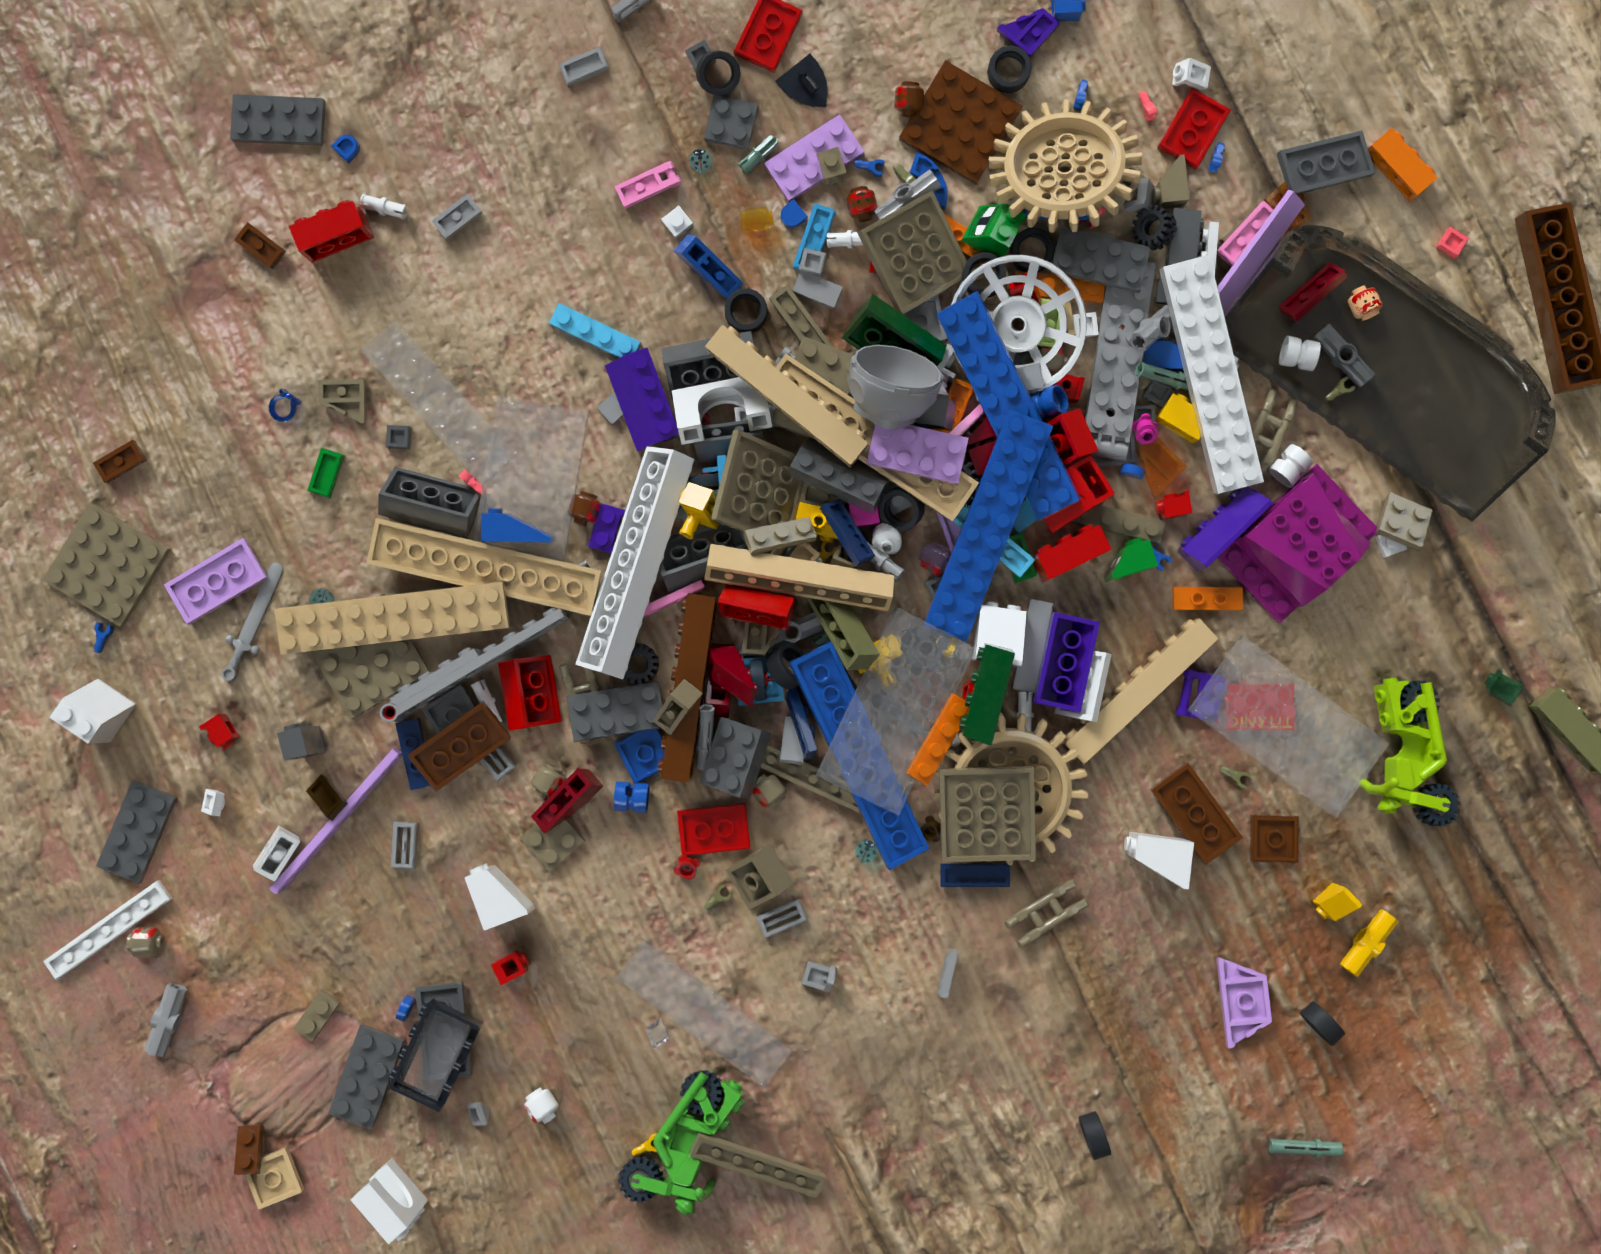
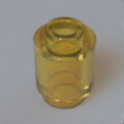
M767 207L745 209V212H740L742 231L770 230L769 225H773L772 211H767Z

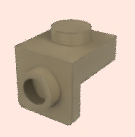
M839 147L817 153L816 156L823 175L824 185L830 184V186L841 184L846 179L847 172Z

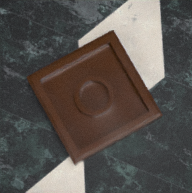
M1251 815L1250 861L1298 863L1299 816Z

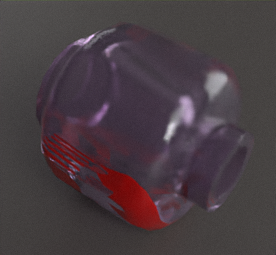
M938 542L927 543L918 559L921 560L920 565L922 568L939 576L945 571L952 551Z

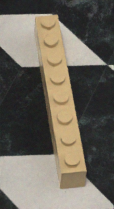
M722 325L705 345L706 351L851 468L868 447L867 436L858 429L854 432L849 428V422L838 414L837 417L830 412L831 407L824 401L820 400L817 402L812 398L813 393L804 385L801 387L793 382L795 378L787 371L780 372L775 367L777 364L766 355L763 358L757 353L759 349L750 341H747V343L743 342L739 338L741 336L740 333L730 326L727 329Z
M710 544L704 579L883 611L889 610L894 588V575L770 553L751 555L747 549Z
M1200 618L1186 621L1180 627L1183 631L1177 636L1174 634L1164 642L1165 647L1160 652L1158 650L1154 651L1147 658L1149 662L1143 668L1141 665L1130 674L1132 678L1127 683L1121 682L1114 689L1116 693L1110 699L1105 697L1101 701L1097 722L1082 719L1080 721L1082 725L1077 730L1072 728L1065 734L1066 738L1062 745L1068 751L1074 748L1077 749L1080 755L1076 760L1080 764H1085L1218 640V637Z

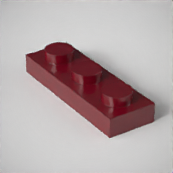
M1329 262L1279 306L1281 313L1297 322L1348 277L1346 271Z

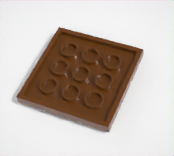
M945 60L924 95L923 109L920 112H915V116H911L900 134L899 140L977 185L989 165V156L993 157L996 153L994 150L995 139L1004 140L1007 134L1005 125L1007 123L1013 125L1023 105Z

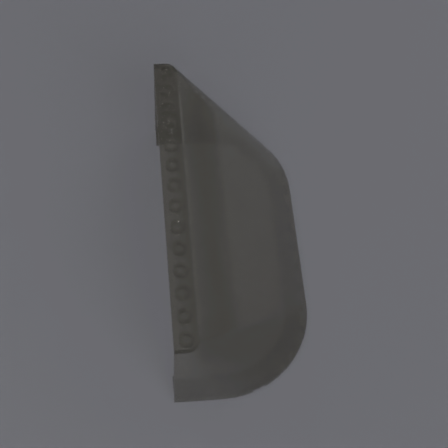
M1304 225L1301 229H1292L1282 239L1224 316L1233 355L1239 358L1238 360L1248 364L1253 371L1268 378L1273 385L1285 390L1290 397L1305 404L1310 411L1322 416L1327 423L1342 430L1347 437L1359 442L1367 451L1379 456L1384 463L1396 468L1404 477L1413 480L1421 489L1433 494L1441 503L1450 506L1458 515L1473 522L1549 451L1556 424L1555 409L1549 406V402L1552 399L1544 383L1525 359L1520 361L1512 353L1515 349L1501 336L1369 244L1356 237L1350 240L1343 237L1344 233L1342 231L1325 226ZM1329 262L1346 271L1348 277L1297 322L1281 313L1279 306ZM1363 285L1366 286V289L1375 288L1383 303L1382 308L1379 310L1380 314L1365 321H1362L1361 318L1356 319L1353 316L1347 302L1353 296L1352 291ZM1327 324H1330L1348 344L1355 346L1358 356L1375 375L1360 388L1349 378L1344 382V387L1349 389L1355 386V389L1348 394H1342L1327 402L1325 400L1326 395L1337 387L1341 379L1348 376L1340 368L1332 365L1330 357L1322 348H1320L1319 359L1313 371L1299 369L1297 364L1292 367L1280 365V350L1286 336L1297 337L1301 339L1302 343L1305 340L1315 341L1313 337ZM1340 351L1341 359L1347 361V354Z

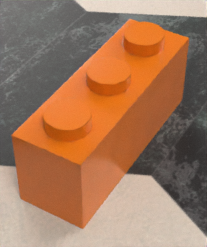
M1392 127L1368 148L1373 163L1409 202L1438 178L1433 168L1425 164L1419 158L1418 152L1414 148H1410L1404 141L1402 134L1395 131Z

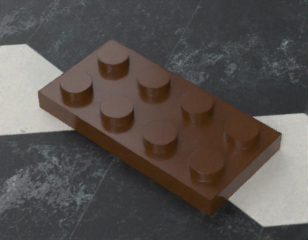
M482 701L411 751L407 756L436 792L511 739V736L486 703Z
M1186 762L1150 789L1185 839L1194 842L1193 850L1205 865L1243 838L1189 763Z

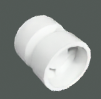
M1286 336L1280 350L1279 364L1287 367L1297 364L1299 369L1313 371L1320 355V342L1305 340L1302 343L1301 339L1297 337Z
M1290 444L1281 454L1282 459H1277L1269 468V472L1278 482L1292 488L1301 478L1300 473H1305L1313 464V460L1303 449Z

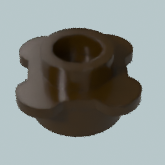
M927 816L925 824L920 828L921 832L927 840L938 842L941 835V823L936 821L933 816Z

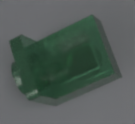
M1497 669L1495 674L1491 672L1484 683L1487 694L1511 707L1524 689V685L1505 676L1500 669Z

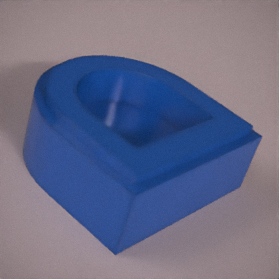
M342 135L331 145L348 164L360 151L358 141L351 135Z
M794 199L781 210V221L788 228L798 227L808 219L806 213Z
M1128 463L1123 464L1119 471V474L1139 480L1143 479L1145 473L1144 468Z
M407 995L398 1008L396 1019L403 1022L408 1019L415 1002L414 997Z

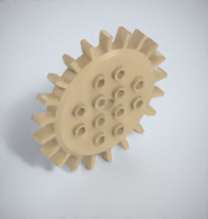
M1064 99L1062 113L1051 114L1048 104L1046 102L1042 103V117L1034 120L1026 110L1022 112V122L1025 125L1023 129L1019 130L1010 123L1005 125L1006 135L1013 139L1011 143L995 139L994 150L1004 153L1006 156H989V169H1005V172L989 175L990 186L1007 184L1008 187L996 192L998 204L1014 197L1016 201L1009 207L1010 216L1014 218L1024 208L1030 211L1027 218L1028 227L1030 228L1042 216L1049 218V232H1055L1058 219H1069V226L1072 232H1077L1079 225L1078 217L1088 215L1091 223L1096 227L1099 225V213L1097 210L1100 208H1106L1114 216L1118 214L1119 205L1112 199L1115 195L1128 201L1132 199L1133 189L1122 185L1123 181L1140 183L1141 171L1125 169V166L1142 165V152L1125 154V151L1137 147V135L1121 140L1119 136L1127 131V121L1124 119L1115 126L1110 127L1107 123L1111 119V109L1106 108L1098 118L1090 116L1091 102L1089 101L1085 102L1081 113L1071 112L1069 99ZM1070 167L1071 170L1068 172H1061L1059 171V168Z
M1000 713L997 723L998 730L995 731L992 746L976 740L971 741L968 737L963 736L960 731L957 734L958 739L966 748L961 754L956 753L952 749H948L945 754L948 759L956 762L954 768L1033 766L1035 806L1042 807L1040 812H1035V843L1042 841L1046 849L1053 853L1056 851L1055 846L1048 836L1055 830L1060 832L1062 836L1070 839L1072 834L1069 828L1061 824L1065 816L1068 815L1078 820L1083 818L1081 811L1069 807L1071 798H1088L1086 790L1072 789L1071 781L1082 779L1087 776V773L1083 768L1072 771L1068 770L1066 763L1076 759L1080 754L1076 748L1070 749L1062 755L1058 752L1056 748L1066 738L1062 731L1057 733L1051 741H1047L1042 737L1047 729V721L1041 719L1034 733L1025 730L1027 723L1025 713L1019 714L1016 728H1006V720L1003 714ZM1010 747L1016 748V752L1014 754L1008 753V749ZM1032 755L1038 757V760L1034 763L1029 761ZM982 759L985 760V761H986V765H985V766H983V767L978 766V761H979V760H982ZM937 768V770H936V772H935V773H936V776L939 777V769H945V768ZM1044 785H1050L1051 788L1048 792L1042 790ZM940 788L934 790L935 798H940ZM1014 860L1007 861L1008 865H1013Z

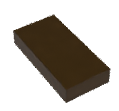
M322 774L306 790L324 815L332 821L348 804L330 780Z

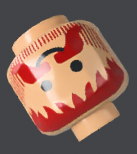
M1363 285L1352 291L1353 296L1347 302L1356 319L1361 318L1362 321H1365L1380 314L1379 310L1382 308L1383 303L1375 288L1366 289V286Z

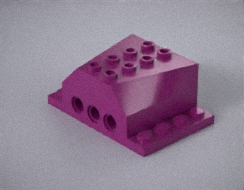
M1315 464L1217 559L1277 623H1281L1296 608L1305 606L1326 591L1362 558L1371 544L1369 540L1376 534L1377 527L1318 464Z

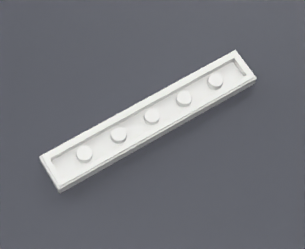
M160 880L154 882L44 960V964L55 980L62 978L173 898Z

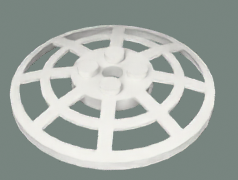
M1008 255L995 258L974 270L958 288L951 305L962 300L971 283L984 273L991 285L980 296L984 302L995 290L1001 300V303L994 311L988 310L1012 361L1016 352L1029 351L1034 360L1033 363L1015 365V367L1019 368L1037 363L1041 365L1045 386L1027 390L1028 393L1039 392L1061 380L1079 358L1087 332V316L1084 302L1072 280L1061 269L1050 262L1027 255ZM1008 262L1030 263L1027 276L1012 275L1002 279H998L992 267ZM1039 265L1059 276L1070 290L1058 296L1049 285L1036 279ZM1013 282L1025 283L1022 296L1009 297L1003 285ZM1034 286L1045 291L1052 300L1040 306L1035 300L1031 299ZM1074 298L1080 315L1079 337L1066 333L1067 317L1063 304ZM1057 308L1060 318L1059 330L1047 327L1045 314ZM1021 318L1025 323L1024 329L1016 330L1012 325L1013 320ZM1043 336L1056 339L1052 349L1042 357L1037 344ZM1063 342L1076 346L1067 364L1058 373L1051 376L1046 363L1057 354ZM953 351L957 361L960 363L955 351Z

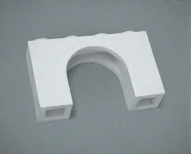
M739 377L672 390L677 428L682 445L704 441L702 418L709 409L720 404L740 406L746 412L750 431L772 427L768 401Z
M391 1158L369 1179L370 1182L351 1199L353 1204L388 1244L394 1239L400 1241L409 1232V1229L415 1224L414 1222L425 1211L423 1206L428 1201L393 1158Z

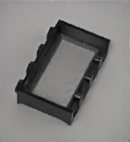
M433 998L428 1004L424 1003L419 1012V1016H421L419 1024H414L408 1036L412 1039L409 1045H405L401 1050L398 1058L402 1060L398 1067L395 1066L389 1076V1080H391L389 1089L440 1112L447 1102L483 1025V1021L472 1018Z

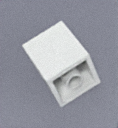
M985 602V605H981L977 614L971 660L976 661L978 649L983 647L985 642L1012 649L1015 652L1012 666H1022L1027 612L1021 611L1020 606L1008 605L1006 609L999 608V603Z
M96 679L62 698L49 718L88 744L108 743L113 740L136 704L100 679Z
M1129 832V837H1125L1124 850H1127L1128 856L1183 889H1189L1194 842L1182 838Z
M487 863L469 870L470 875L464 877L483 930L527 915L535 909L534 904L496 865L488 867Z

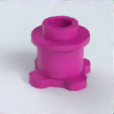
M1144 413L1140 419L1133 421L1132 430L1136 431L1135 437L1139 443L1150 444L1157 439L1158 424L1151 420L1149 414Z

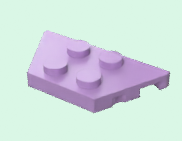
M1217 957L1226 1047L1233 1048L1237 1042L1245 1037H1250L1257 1029L1264 1028L1272 1022L1267 975Z

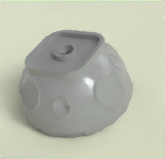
M886 345L864 346L857 350L855 355L851 356L848 386L855 399L853 409L876 425L886 429H899L916 422L917 418H920L937 401V396L943 383V375L937 366L927 358L910 350Z

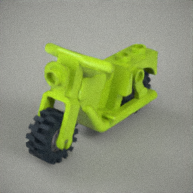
M1397 677L1383 679V684L1374 686L1382 732L1401 736L1403 745L1398 754L1385 760L1384 784L1373 785L1367 779L1362 778L1359 781V785L1369 794L1383 797L1377 807L1378 810H1383V814L1398 812L1397 808L1403 804L1415 807L1413 811L1419 812L1416 817L1422 819L1421 822L1430 826L1451 824V820H1456L1457 818L1454 813L1460 812V809L1456 808V805H1460V801L1455 800L1459 796L1458 794H1452L1454 792L1453 788H1448L1446 784H1426L1418 789L1419 792H1412V790L1436 773L1447 762L1437 711L1440 706L1436 705V702H1440V698H1435L1438 692L1437 690L1433 691L1434 686H1432V682L1398 681ZM1425 721H1428L1429 729H1426Z

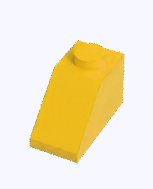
M1173 393L1158 413L1156 422L1194 444L1200 439L1201 435L1193 405L1188 402L1189 399L1187 397Z
M1331 883L1312 901L1317 906L1316 912L1323 919L1328 918L1333 921L1350 914L1362 906L1359 900L1346 887Z

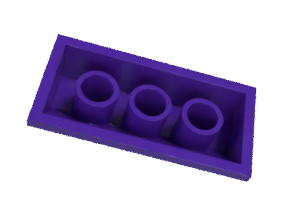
M647 347L605 365L637 452L679 436L675 419Z
M1249 486L1235 489L1228 496L1231 500L1226 505L1221 503L1212 512L1214 516L1209 521L1207 519L1202 521L1196 527L1198 532L1193 537L1188 535L1180 543L1182 548L1177 552L1196 571L1207 568L1273 502Z
M1057 612L1051 613L1032 703L1081 713L1100 622Z

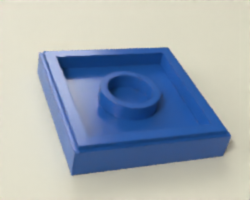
M659 729L636 732L614 743L634 784L656 774L659 759H664L665 750H661L662 735Z

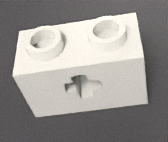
M278 825L253 864L254 871L275 882L299 845V836Z

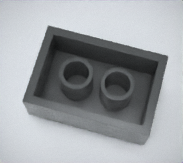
M721 717L700 783L740 798L750 799L771 732Z

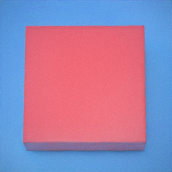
M1448 227L1436 248L1456 259L1469 238L1454 228Z

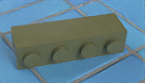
M807 598L846 669H868L880 653L852 605Z
M1548 688L1528 707L1591 774L1601 775V729L1585 717L1586 713L1583 709L1574 705L1569 700L1570 696L1566 691L1561 688Z

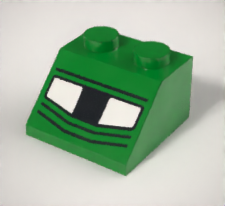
M1008 204L979 206L961 241L981 252L1003 257L1006 255L1027 214L1020 212L1012 218L1009 212L1010 205Z
M1142 537L1124 543L1125 547L1117 552L1104 577L1105 582L1158 566L1150 539L1143 541Z

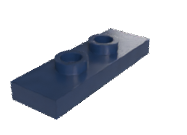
M840 499L823 504L820 507L822 514L826 517L827 522L855 566L868 562L875 557L872 549Z
M797 687L788 689L785 700L804 758L806 760L812 759L816 754L817 748L814 742L815 732L813 726H809L807 721V707L805 704L802 705Z
M419 718L395 723L410 790L431 786L407 756L425 742Z
M940 863V887H1010V865L1008 863Z

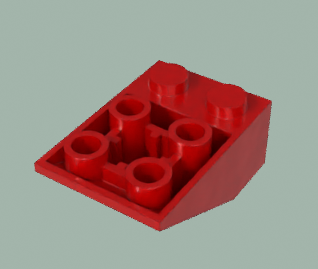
M1091 455L1066 469L1081 500L1043 518L1051 534L1106 503L1114 496L1115 492Z

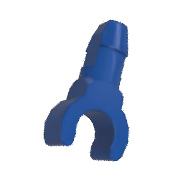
M1082 79L1078 85L1074 109L1082 110L1088 89V80Z
M1218 142L1208 171L1217 173L1218 167L1220 168L1223 152L1225 151L1224 143Z
M881 159L875 161L855 160L854 166L867 170L875 177H882L883 173L877 171L875 167L877 165L884 166L885 161Z
M1153 548L1158 564L1156 569L1163 571L1164 568L1160 565V561L1164 559L1167 563H1171L1172 559L1167 555H1162Z
M96 623L94 652L101 653L103 651L106 640L114 631V626L108 625L107 630L103 632V623Z

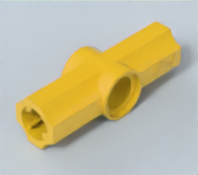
M1380 909L1367 928L1361 929L1356 934L1353 940L1354 945L1343 958L1340 965L1358 977L1369 961L1383 951L1385 947L1384 941L1399 921L1391 914Z

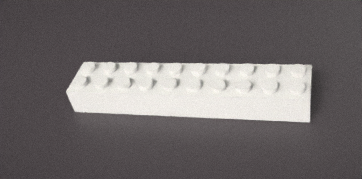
M1210 255L1164 266L1159 271L1191 403L1201 435L1200 440L1213 493L1220 494L1264 482Z
M646 447L575 665L616 678H624L632 650L635 647L638 631L642 625L646 607L649 604L651 591L656 582L660 564L664 558V551L670 539L675 518L678 515L680 495L685 489L692 471L693 458L672 449Z

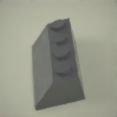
M751 331L740 333L741 336L739 338L743 342L747 343V341L753 343ZM710 339L661 348L672 401V390L738 378L736 374L706 351L705 345Z
M809 438L800 447L790 466L792 477L871 514H874L890 483L889 479L859 459L850 468L821 443L812 438Z
M394 467L378 494V515L467 538L474 525L482 495L466 485Z
M720 523L717 530L704 525L697 527L693 539H688L680 533L670 536L664 551V558L659 567L668 592L682 589L699 580L705 581L710 544L749 550L743 536L744 532Z

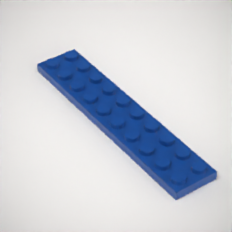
M976 291L938 312L936 315L996 436L998 437L1009 409L1043 422L979 292ZM1050 436L1026 493V497L1038 520L1081 500Z
M1008 410L923 626L967 642L1052 431V425L1013 410Z
M828 642L789 662L886 868L891 870L930 849L832 642Z

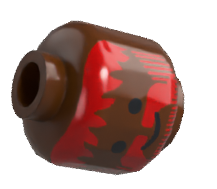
M902 82L895 90L894 108L900 111L901 116L904 117L915 116V112H920L923 109L924 89L917 82Z
M867 186L856 187L850 191L846 198L851 218L859 219V222L872 220V216L875 214L874 210L878 208L873 190L868 189Z
M580 491V494H575L572 497L568 514L574 518V523L587 526L588 522L594 523L597 520L601 507L600 501L597 500L598 496Z

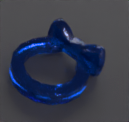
M280 389V394L270 400L269 412L275 420L287 422L295 416L297 405H301L302 401L294 397L286 389ZM288 398L291 401V411L288 416L281 417L276 413L275 405L279 400Z

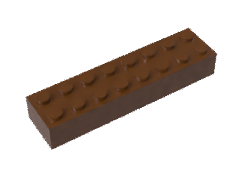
M1571 202L1525 211L1515 218V223L1554 395L1601 385V333Z
M688 593L687 598L682 600L681 612L685 613L684 621L679 622L678 635L681 636V643L676 644L674 658H678L677 667L672 669L671 681H675L674 690L685 679L703 694L671 735L667 733V736L662 737L661 750H665L664 759H659L657 773H661V779L687 783L692 780L696 752L695 746L699 732V708L703 704L708 670V648H711L718 602L716 597Z

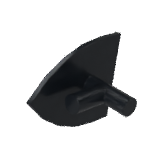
M811 53L775 81L791 99L800 104L811 107H826L828 95L827 81L822 68Z

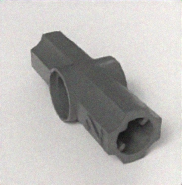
M1327 324L1313 337L1316 342H1320L1321 348L1330 357L1332 365L1340 368L1358 388L1362 387L1375 375L1358 356L1355 346L1348 344L1330 324ZM1340 351L1347 354V361L1341 359Z

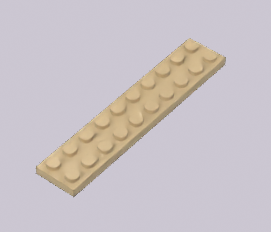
M785 353L776 368L780 372L785 370L795 378L793 382L799 387L802 385L807 387L813 393L811 397L817 402L822 400L828 404L833 415L837 417L839 414L849 422L848 427L854 432L858 429L867 436L868 447L858 458L866 464L875 423L858 414L853 409L855 399ZM868 465L951 522L954 521L979 484V482L962 471L957 485Z
M380 518L375 519L366 562L367 564L461 586L504 582L505 594L508 597L589 616L592 615L602 574V570Z
M504 582L274 609L281 655L510 628Z

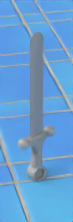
M273 563L269 567L267 572L269 578L263 581L238 639H234L232 635H228L225 638L226 643H233L236 648L228 667L224 668L221 672L222 678L226 681H234L237 678L236 670L245 651H251L252 654L260 652L258 646H251L250 644L283 572V567L279 563Z

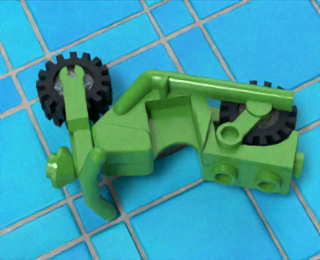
M709 1070L697 1071L686 1077L685 1082L681 1085L682 1091L680 1096H682V1099L654 1138V1146L670 1178L663 1176V1171L660 1172V1165H656L654 1163L655 1160H649L648 1157H637L622 1167L623 1170L619 1173L621 1176L618 1179V1184L621 1183L619 1189L621 1192H625L623 1195L625 1198L629 1197L632 1202L638 1201V1203H642L643 1201L650 1200L657 1193L665 1196L672 1195L677 1197L675 1199L677 1203L676 1208L682 1214L688 1215V1213H695V1200L704 1202L710 1197L716 1185L714 1180H708L704 1189L693 1186L704 1161L690 1157V1148L698 1132L710 1135L717 1134L719 1131L724 1132L731 1123V1120L728 1118L732 1112L735 1111L737 1113L745 1103L742 1098L746 1093L742 1091L743 1087L735 1080H725L721 1083L720 1077L717 1078L714 1072L711 1073ZM724 1095H725L724 1103H723L722 1107L719 1108L718 1106L721 1105V1103L723 1102V1101H722V1098H723ZM691 1110L694 1114L704 1115V1118L688 1115L687 1112Z

